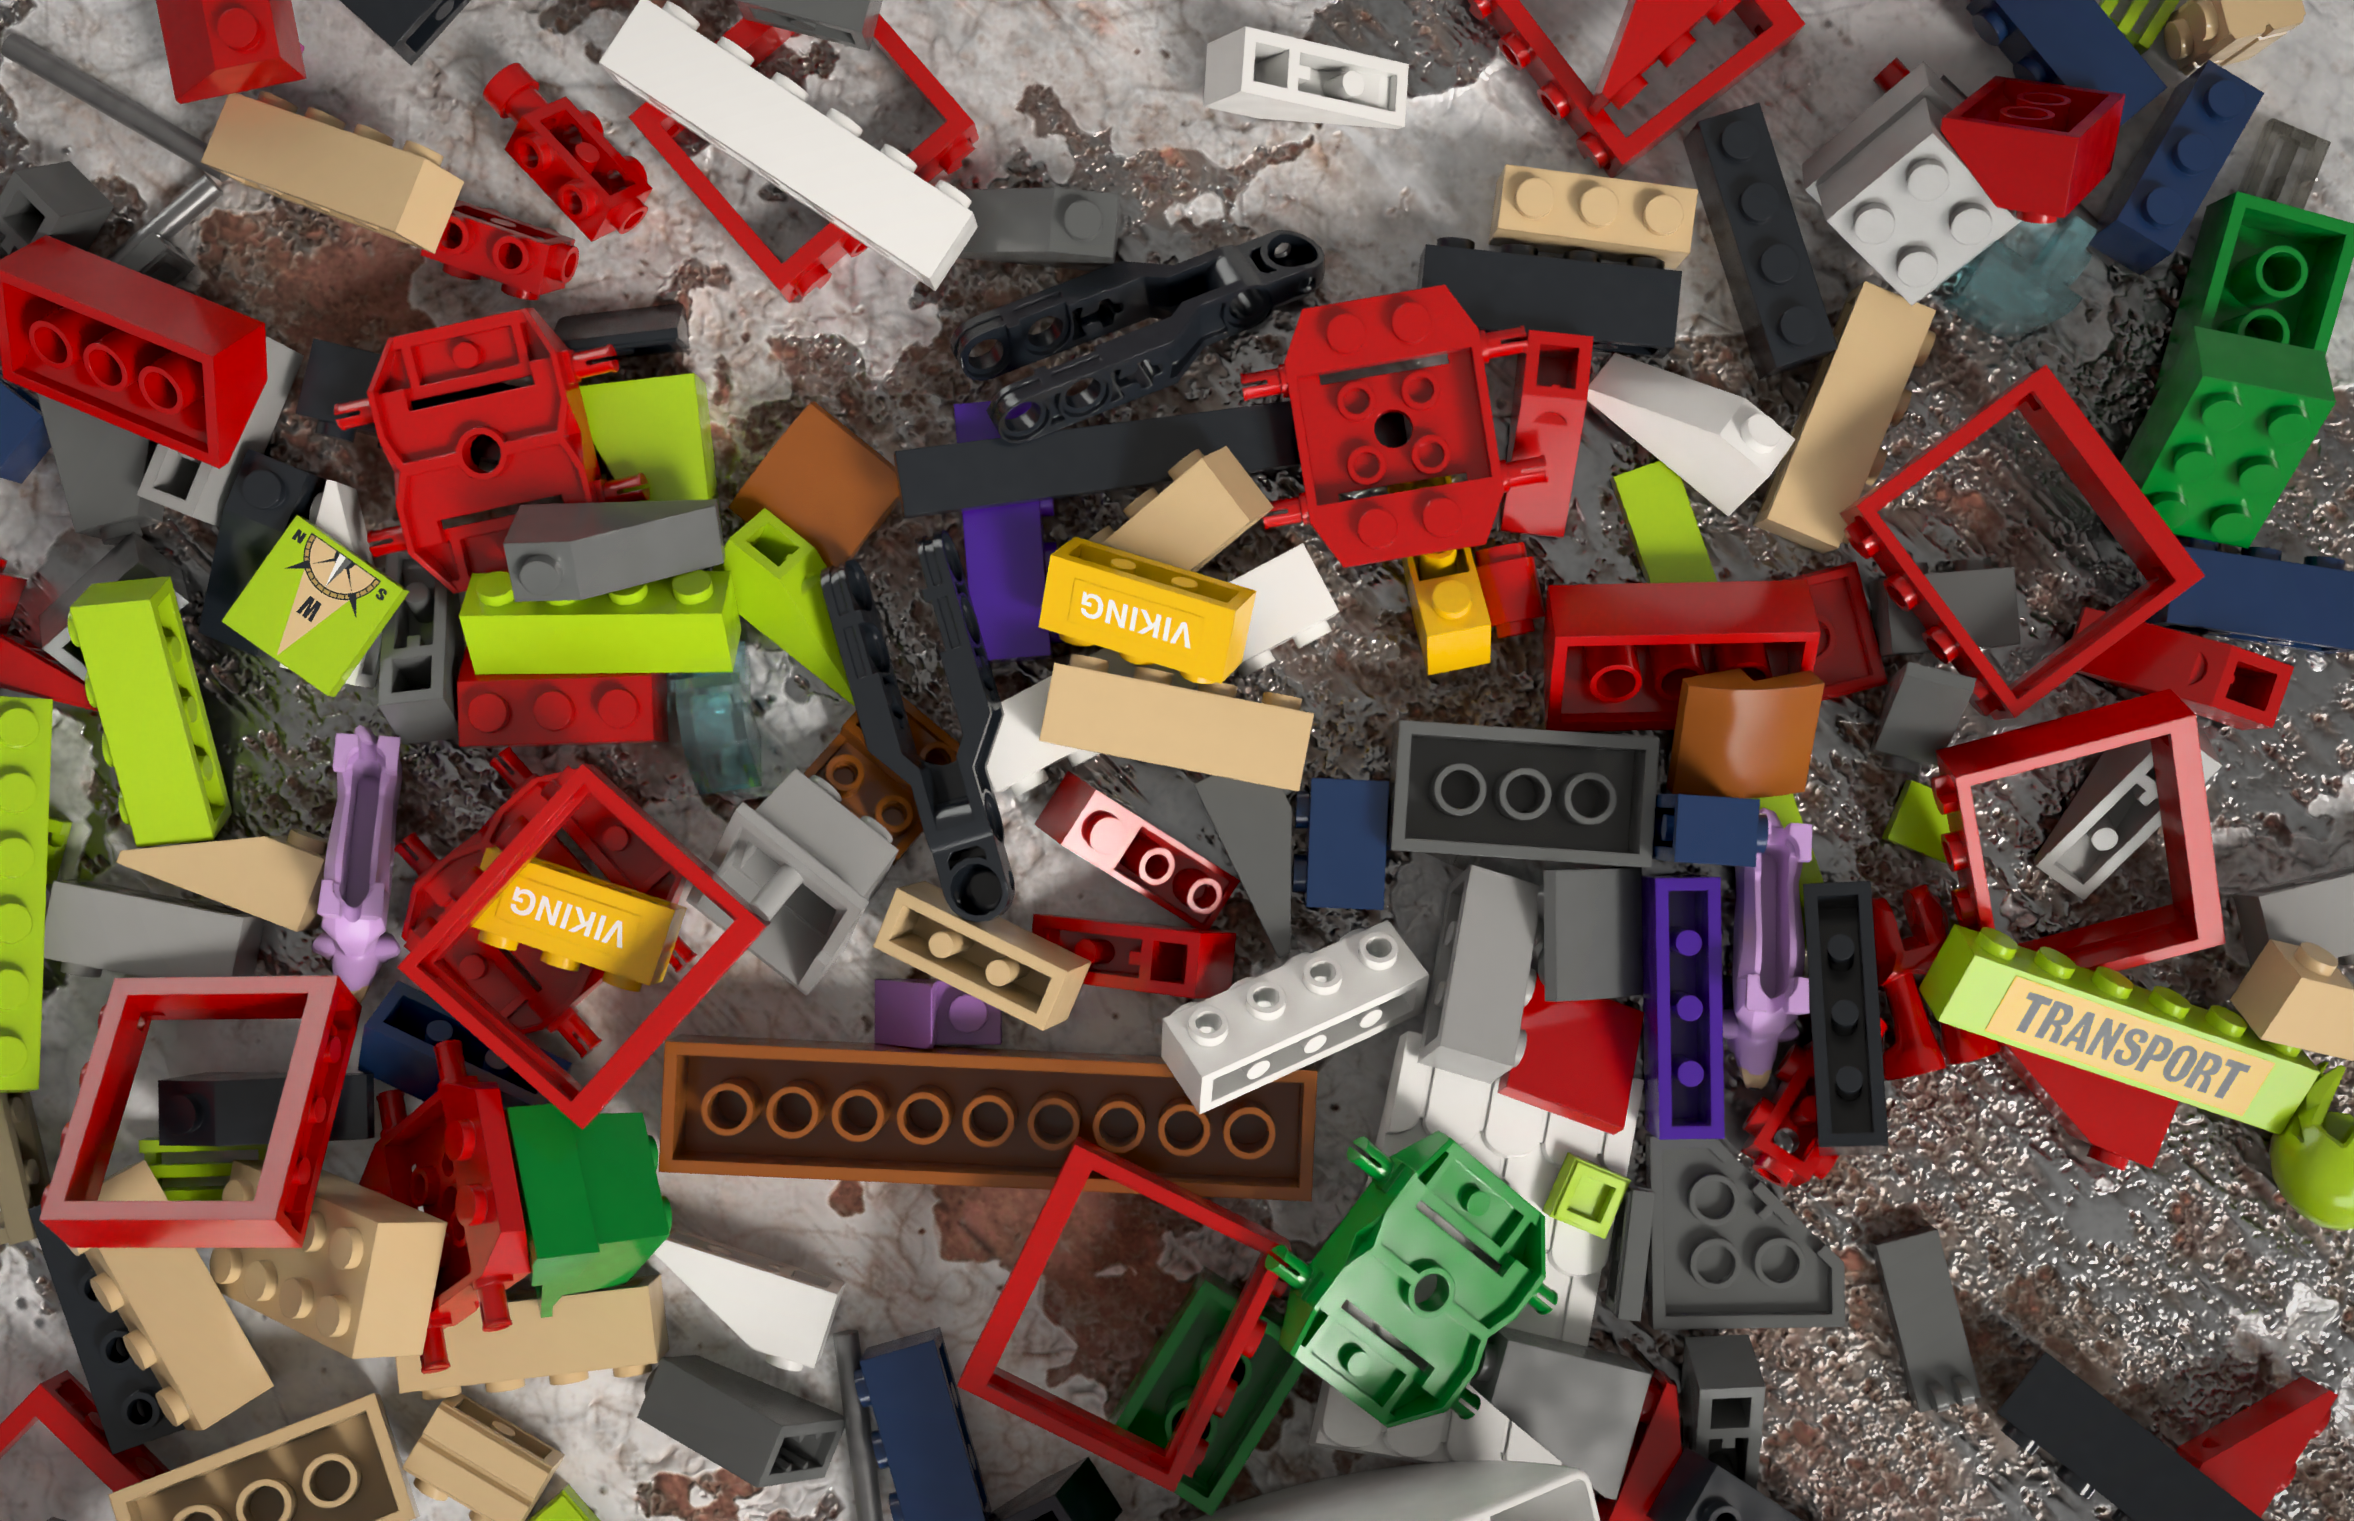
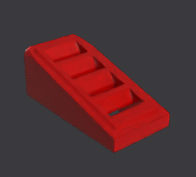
M0 633V688L98 711V708L92 707L89 703L85 691V681L30 641L22 637Z

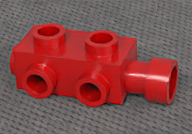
M520 63L510 64L500 70L488 82L482 96L501 118H511L516 123V127L504 150L591 242L615 230L619 234L627 233L638 225L648 211V207L644 203L653 189L647 183V174L640 161L633 156H622L604 137L603 126L593 112L589 110L579 111L566 96L548 103L538 92L539 83Z
M457 200L435 254L421 249V256L442 262V271L451 276L466 280H480L481 276L502 283L501 291L507 295L524 300H539L540 295L565 288V285L575 274L579 260V250L574 246L575 239L561 235L552 228H540L502 215L493 208H481Z
M1880 1018L1882 1040L1888 1030V1026ZM1810 1041L1803 1048L1794 1044L1789 1049L1774 1076L1782 1080V1083L1770 1101L1762 1097L1754 1106L1742 1127L1750 1136L1742 1147L1741 1152L1754 1160L1752 1168L1759 1175L1781 1187H1786L1788 1183L1797 1187L1809 1181L1812 1175L1822 1180L1839 1157V1155L1819 1156L1816 1098L1813 1095L1809 1096L1806 1091L1808 1079H1814L1812 1041ZM1777 1132H1784L1791 1137L1793 1142L1791 1153L1774 1143V1137Z

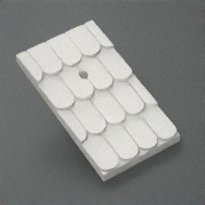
M1412 1031L1405 1032L1399 1037L1375 1146L1389 1157L1439 1130L1452 1138L1545 1216L1546 1278L1543 1283L1556 1291L1558 1301L1554 1305L1537 1293V1297L1553 1310L1545 1315H1540L1527 1303L1517 1318L1504 1327L1588 1346L1601 1270L1607 1263L1615 1218L1606 1238L1603 1239L1549 1217L1542 1209L1568 1152L1627 1177L1644 1080L1633 1078L1625 1127L1622 1131L1612 1135L1497 1093L1500 1077L1489 1084L1417 1063L1422 1034ZM1369 1175L1366 1188L1372 1182V1177H1370ZM1421 1201L1418 1203L1416 1208L1492 1270L1495 1272L1499 1270L1501 1266L1424 1203ZM1436 1274L1425 1276L1418 1282L1414 1292L1415 1303L1425 1301L1433 1294L1437 1284ZM1346 1300L1341 1306L1342 1309L1424 1371L1429 1363L1351 1302ZM1323 1379L1308 1445L1419 1464L1500 1460L1562 1465L1560 1460L1480 1395L1470 1385V1382L1466 1388L1472 1393L1477 1394L1481 1399L1479 1410L1477 1411L1462 1398L1459 1399V1402L1475 1414L1472 1418L1463 1420L1457 1413L1449 1409L1444 1413L1387 1428Z

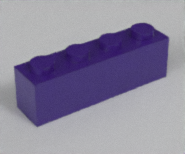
M991 401L954 404L957 443L1001 438L986 411ZM1024 402L1015 406L1008 412L1005 419L1021 416L1031 408L1033 403ZM1054 499L962 511L968 589L990 663L1054 658L1053 644L1064 643L1058 633L1038 627L1050 555L1057 550L1056 541L1045 542L1043 517L1054 516Z
M1708 875L1642 876L1645 1130L1659 1140L1725 1139L1721 877Z

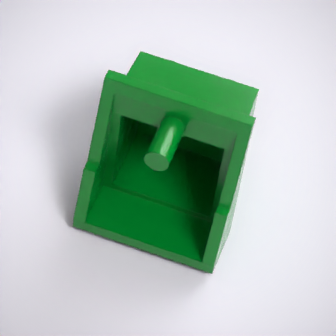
M553 1104L507 1107L504 1110L526 1229L531 1273L529 1274L531 1285L535 1286L541 1318L553 1317V1306L563 1295L626 1284L669 1237L672 1226L671 1205L667 1197L661 1195L656 1174L658 1148L654 1137L647 1134L643 1112L599 1113L582 1130Z

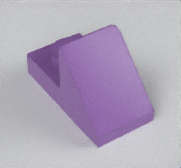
M875 979V1043L933 1049L937 1044L1001 1045V1010L939 979Z

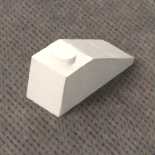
M1245 26L1207 44L1203 107L1258 119L1400 129L1405 127L1409 64Z
M1617 353L1612 355L1588 387L1587 401L1727 516H1730L1772 474L1796 440L1746 398Z
M671 1227L669 1237L654 1254L751 1349L766 1353L765 1360L769 1364L789 1371H802L803 1366L815 1368L823 1355L846 1282Z

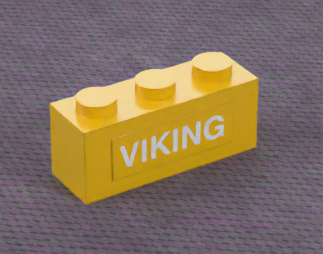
M1073 537L1050 555L1038 627L1058 633L1061 640L1072 645H1097L1117 651L1123 660L1133 664L1152 665L1155 663L1178 670L1184 679L1194 683L1212 684L1217 682L1222 684L1242 663L1257 591L1079 537Z
M497 847L486 848L480 868L485 871L502 851ZM534 857L471 927L480 929L478 940L483 943L511 951H516L518 943H522L543 950L540 960L544 963L569 971H578L582 963L605 971L602 979L603 982L621 989L640 992L643 984L651 986L663 981L687 907Z

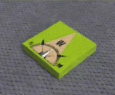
M296 515L225 615L222 622L325 695L335 697L410 591L311 521Z

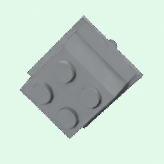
M1924 61L1802 164L1805 190L1822 206L1826 221L1911 306L1916 302H1920L2022 221L2016 218L2015 210L1997 208L1940 131L1942 117L1958 106L1960 102Z
M795 768L755 811L744 802L739 805L706 865L749 903L750 909L757 916L771 922L747 950L807 996L845 951L860 916L868 906L869 901L884 883L899 849L891 844L893 841L891 834L879 822L865 815L859 819L840 804L842 801L840 794L827 781L816 775L807 778ZM693 885L686 901L723 931H726L734 920Z

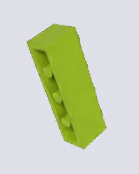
M695 570L583 600L515 602L508 572L472 573L459 613V619L475 674L733 672L742 630L731 571Z
M171 577L91 584L69 607L68 631L73 644L76 647H81L87 668L85 676L86 696L91 706L98 708L103 725V756L106 763L110 767L115 768L121 789L118 797L120 816L126 825H131L137 847L214 840L231 815L232 809Z

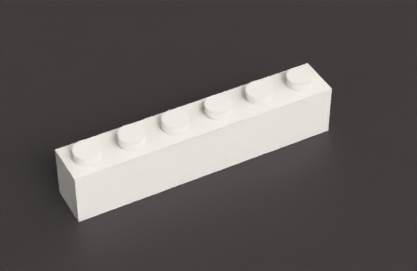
M640 0L599 61L615 82L931 289L937 290L978 228L973 212L968 209L972 201L964 193L939 179L935 187L914 174L917 168L916 163L891 145L884 144L880 151L859 138L863 132L862 128L841 112L830 108L826 115L820 113L805 103L809 96L808 93L786 76L776 72L771 80L750 67L754 62V58L731 40L721 36L717 44L713 43L696 31L700 23L676 4L666 1L661 9L649 0Z
M1303 543L1229 582L1257 591L1243 660L1237 667L1241 678L1276 661L1270 650L1293 639L1299 649L1332 631L1327 620L1336 616L1339 610ZM1103 648L1089 656L1110 661L1107 672L1110 674L1133 678L1135 666L1173 673L1172 686L1192 690L1198 689L1199 683L1184 679L1178 670L1155 663L1152 665L1133 664L1123 660L1117 651ZM1052 676L1001 702L1004 717L987 765L989 777L996 792H1003L1011 787L1015 797H1019L1049 781L1050 779L1045 769L1059 761L1068 758L1073 768L1101 754L1039 741Z

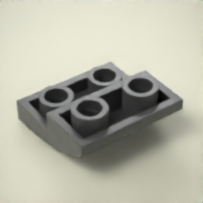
M1642 867L1543 870L1544 883L1541 884L1537 895L1538 913L1544 921V948L1541 950L1538 958V975L1541 983L1545 985V1001L1594 1000L1643 994Z

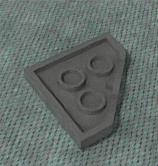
M1645 1133L1646 1187L1651 1188V1191L1656 1193L1647 1262L1648 1325L1653 1330L1845 1327L1844 1262L1816 1237L1783 1202L1740 1163L1718 1139L1659 1140L1652 1134Z

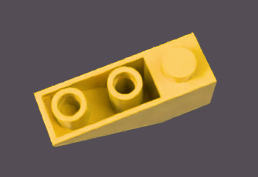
M1451 476L1392 485L1387 486V491L1390 494L1450 484L1452 479ZM1471 548L1401 559L1414 624L1428 676L1489 664L1491 656V621Z

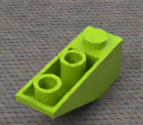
M764 508L728 539L724 547L726 556L724 563L715 565L712 571H731L740 616L850 704L855 706L822 591L820 574L821 569L827 568L815 547Z

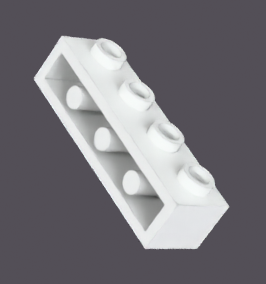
M1389 920L1368 929L1358 928L1344 935L1338 942L1318 951L1295 955L1283 966L1261 976L1243 978L1235 982L1228 990L1199 1003L1189 1002L1178 1007L1170 1016L1163 1018L1161 1057L1200 1115L1423 1013L1429 974Z

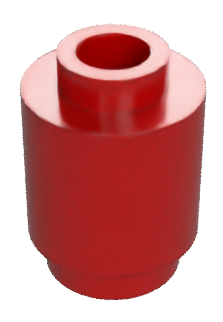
M1525 542L1505 544L1474 552L1477 564L1476 570L1491 621V628H1496L1497 638L1501 639L1535 632L1533 620L1545 617L1535 559L1534 556L1527 557Z

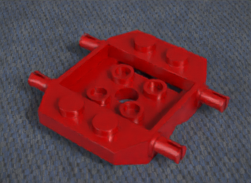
M1445 284L1302 309L1284 364H1279L1278 368L1246 374L1240 373L1242 387L1267 383L1242 388L1244 401L1283 394V398L1290 397L1305 492L1299 493V497L1269 501L1274 508L1268 513L1288 510V513L1263 517L1265 529L1303 522L1304 526L1310 525L1343 568L1485 545L1503 494L1509 492L1511 487L1541 482L1548 483L1549 481L1548 470L1521 473V471L1547 466L1545 455L1506 462L1505 459L1499 460L1484 364H1488L1490 358L1528 353L1527 340L1501 344V342L1524 339L1526 337L1524 325L1485 333V330H1479ZM1447 354V364L1320 384L1319 375ZM1399 412L1410 421L1412 435L1403 446L1389 448L1377 440L1374 426L1377 419L1383 414ZM1466 473L1467 481L1339 502L1338 494Z
M534 308L518 309L388 338L367 390V398L344 403L339 402L334 405V415L360 411L359 415L336 419L339 428L343 431L367 424H375L379 443L394 471L395 502L400 525L368 531V543L389 538L393 539V542L369 547L372 555L377 558L381 555L407 550L408 554L455 594L467 591L472 573H491L496 571L509 573L503 543L516 514L443 529L441 521L443 519L561 494L563 504L648 501L650 499L649 488L624 492L626 488L648 484L643 473L610 481L602 479L578 383L582 381V378L619 371L618 360L592 363L593 360L616 356L613 345L607 344L603 347L580 352L570 350ZM525 377H533L534 385L414 411L411 403ZM481 434L492 437L499 445L501 451L499 464L490 472L478 468L471 458L470 448L472 442Z
M507 747L498 753L500 757H494L489 765L499 773L514 791L510 794L511 798L489 818L477 833L443 859H438L421 841L416 832L403 839L405 843L397 844L394 851L419 876L414 880L415 884L412 886L401 935L406 942L414 934L413 931L427 917L432 916L438 922L456 903L449 896L452 888L470 869L476 865L480 867L486 848L496 847L494 844L497 839L518 817L523 815L530 821L548 802L541 796L542 790L551 780H555L561 772L543 776L532 773L512 751L513 749ZM594 765L600 772H602L609 779V777L600 769L598 765ZM591 795L562 826L567 834L612 883L678 904L687 879L595 797ZM556 835L535 856L591 875ZM470 927L440 960L523 1034L547 1029L550 1033L558 1030L580 1055L581 1059L592 1052L593 1048L603 1041L577 1014L579 1010L576 1008L583 999L603 982L602 979L605 973L603 970L582 963L578 971L561 969L540 960L543 950L522 943H518L516 951L494 947L479 941L480 929ZM679 935L669 961L676 973L688 965L687 963L693 961L697 956Z
M460 1040L443 1041L433 1047L440 1082L437 1085L438 1091L407 1116L404 1099L405 1092L394 1089L381 1092L379 1096H376L382 1131L380 1132V1139L373 1147L358 1184L419 1210L418 1207L423 1206L424 1213L448 1222L423 1355H420L421 1373L423 1374L441 1372L451 1367L448 1360L444 1329L456 1326L476 1312L479 1307L483 1324L482 1330L484 1332H493L510 1327L509 1325L513 1323L510 1319L505 1290L531 1273L526 1229L500 1088L497 1082H478L477 1076H467L462 1050L463 1044Z

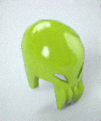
M2323 1061L2316 1065L2320 1074L2281 1135L2274 1133L2270 1139L2269 1158L2271 1173L2282 1197L2302 1217L2320 1227L2336 1231L2354 1229V1117L2348 1113L2328 1111L2346 1068L2339 1065L2323 1074L2329 1063Z

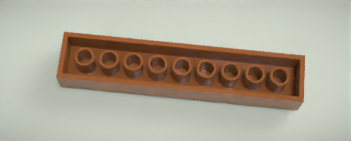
M679 1034L666 1040L664 1047L659 1172L1051 1190L1076 1137L1079 1136L1201 1197L1312 1202L1318 1071L1314 1063L1199 1115L1161 1056L935 1046L933 1049L879 1043ZM1093 1170L1082 1190L1086 1192L1140 1194Z

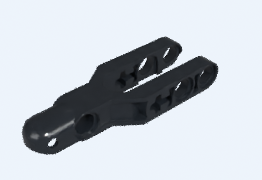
M1276 230L1237 246L1219 247L1175 265L1118 261L968 319L954 331L950 341V349L967 377L972 380L984 381L1145 319H1161V321L1094 346V352L1050 369H1047L1046 365L1034 369V375L1001 389L993 397L986 410L1003 440L1017 444L1028 442L1178 383L1205 346L1249 330L1262 323L1269 316L1272 309L1306 297L1316 291L1324 279L1325 255L1322 248L1311 238L1293 231ZM1281 243L1289 244L1284 252L1275 254L1276 248ZM1048 316L1055 317L1053 324L1048 329L1038 334H1028L1031 326L1036 321ZM983 340H997L989 352L978 357L969 356L971 350ZM1093 378L1091 384L1085 390L1076 395H1066L1068 389L1073 384L1082 379ZM1024 402H1033L1031 408L1026 413L1017 418L1005 419L1008 412L1015 406Z
M941 530L933 533V536H923L914 540L917 544L918 555L927 588L922 590L925 603L933 605L945 651L941 652L940 656L963 733L956 756L957 760L950 764H934L923 759L917 753L872 592L859 562L852 559L840 563L837 567L830 566L821 569L820 579L867 750L911 785L943 894L952 911L963 919L983 922L994 920L1003 915L1012 905L1015 895L1014 877L1004 846V827L987 770V765L1004 717V711L958 552L948 532Z

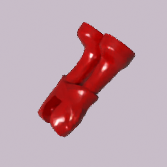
M1925 884L1907 889L1903 893L1904 911L1913 935L1912 937L1901 939L1894 913L1887 900L1883 897L1872 898L1878 987L1883 986L1895 1029V1043L1882 1054L1884 1081L1946 1068V1064L1954 1065L1971 1062L2001 1051L2000 1044L1996 1040L1939 1022L1941 1028L1939 1047L1931 1030L1913 974H1925L1926 976L1949 935V921L1941 905V898L1934 895Z

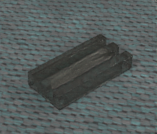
M2272 118L2264 124L2237 191L2256 196L2280 138L2285 140L2262 198L2277 202L2299 147L2307 149L2308 152L2286 205L2304 209L2331 142Z

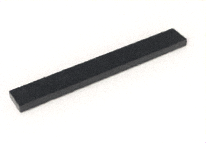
M1291 401L1056 430L1034 440L1019 444L1009 443L1002 438L894 452L903 519L1171 484L1174 480L1170 477L1168 471L1196 449H1199L1206 456L1227 446L1247 473L1301 466ZM1388 412L1377 419L1374 433L1382 445L1389 448H1397L1407 443L1403 414Z

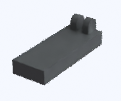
M1930 1225L1869 1241L1913 1408L1919 1413L1929 1410L1939 1413L1950 1410V1405L1957 1403L1962 1407L1975 1403V1398L1982 1396L1938 1229Z

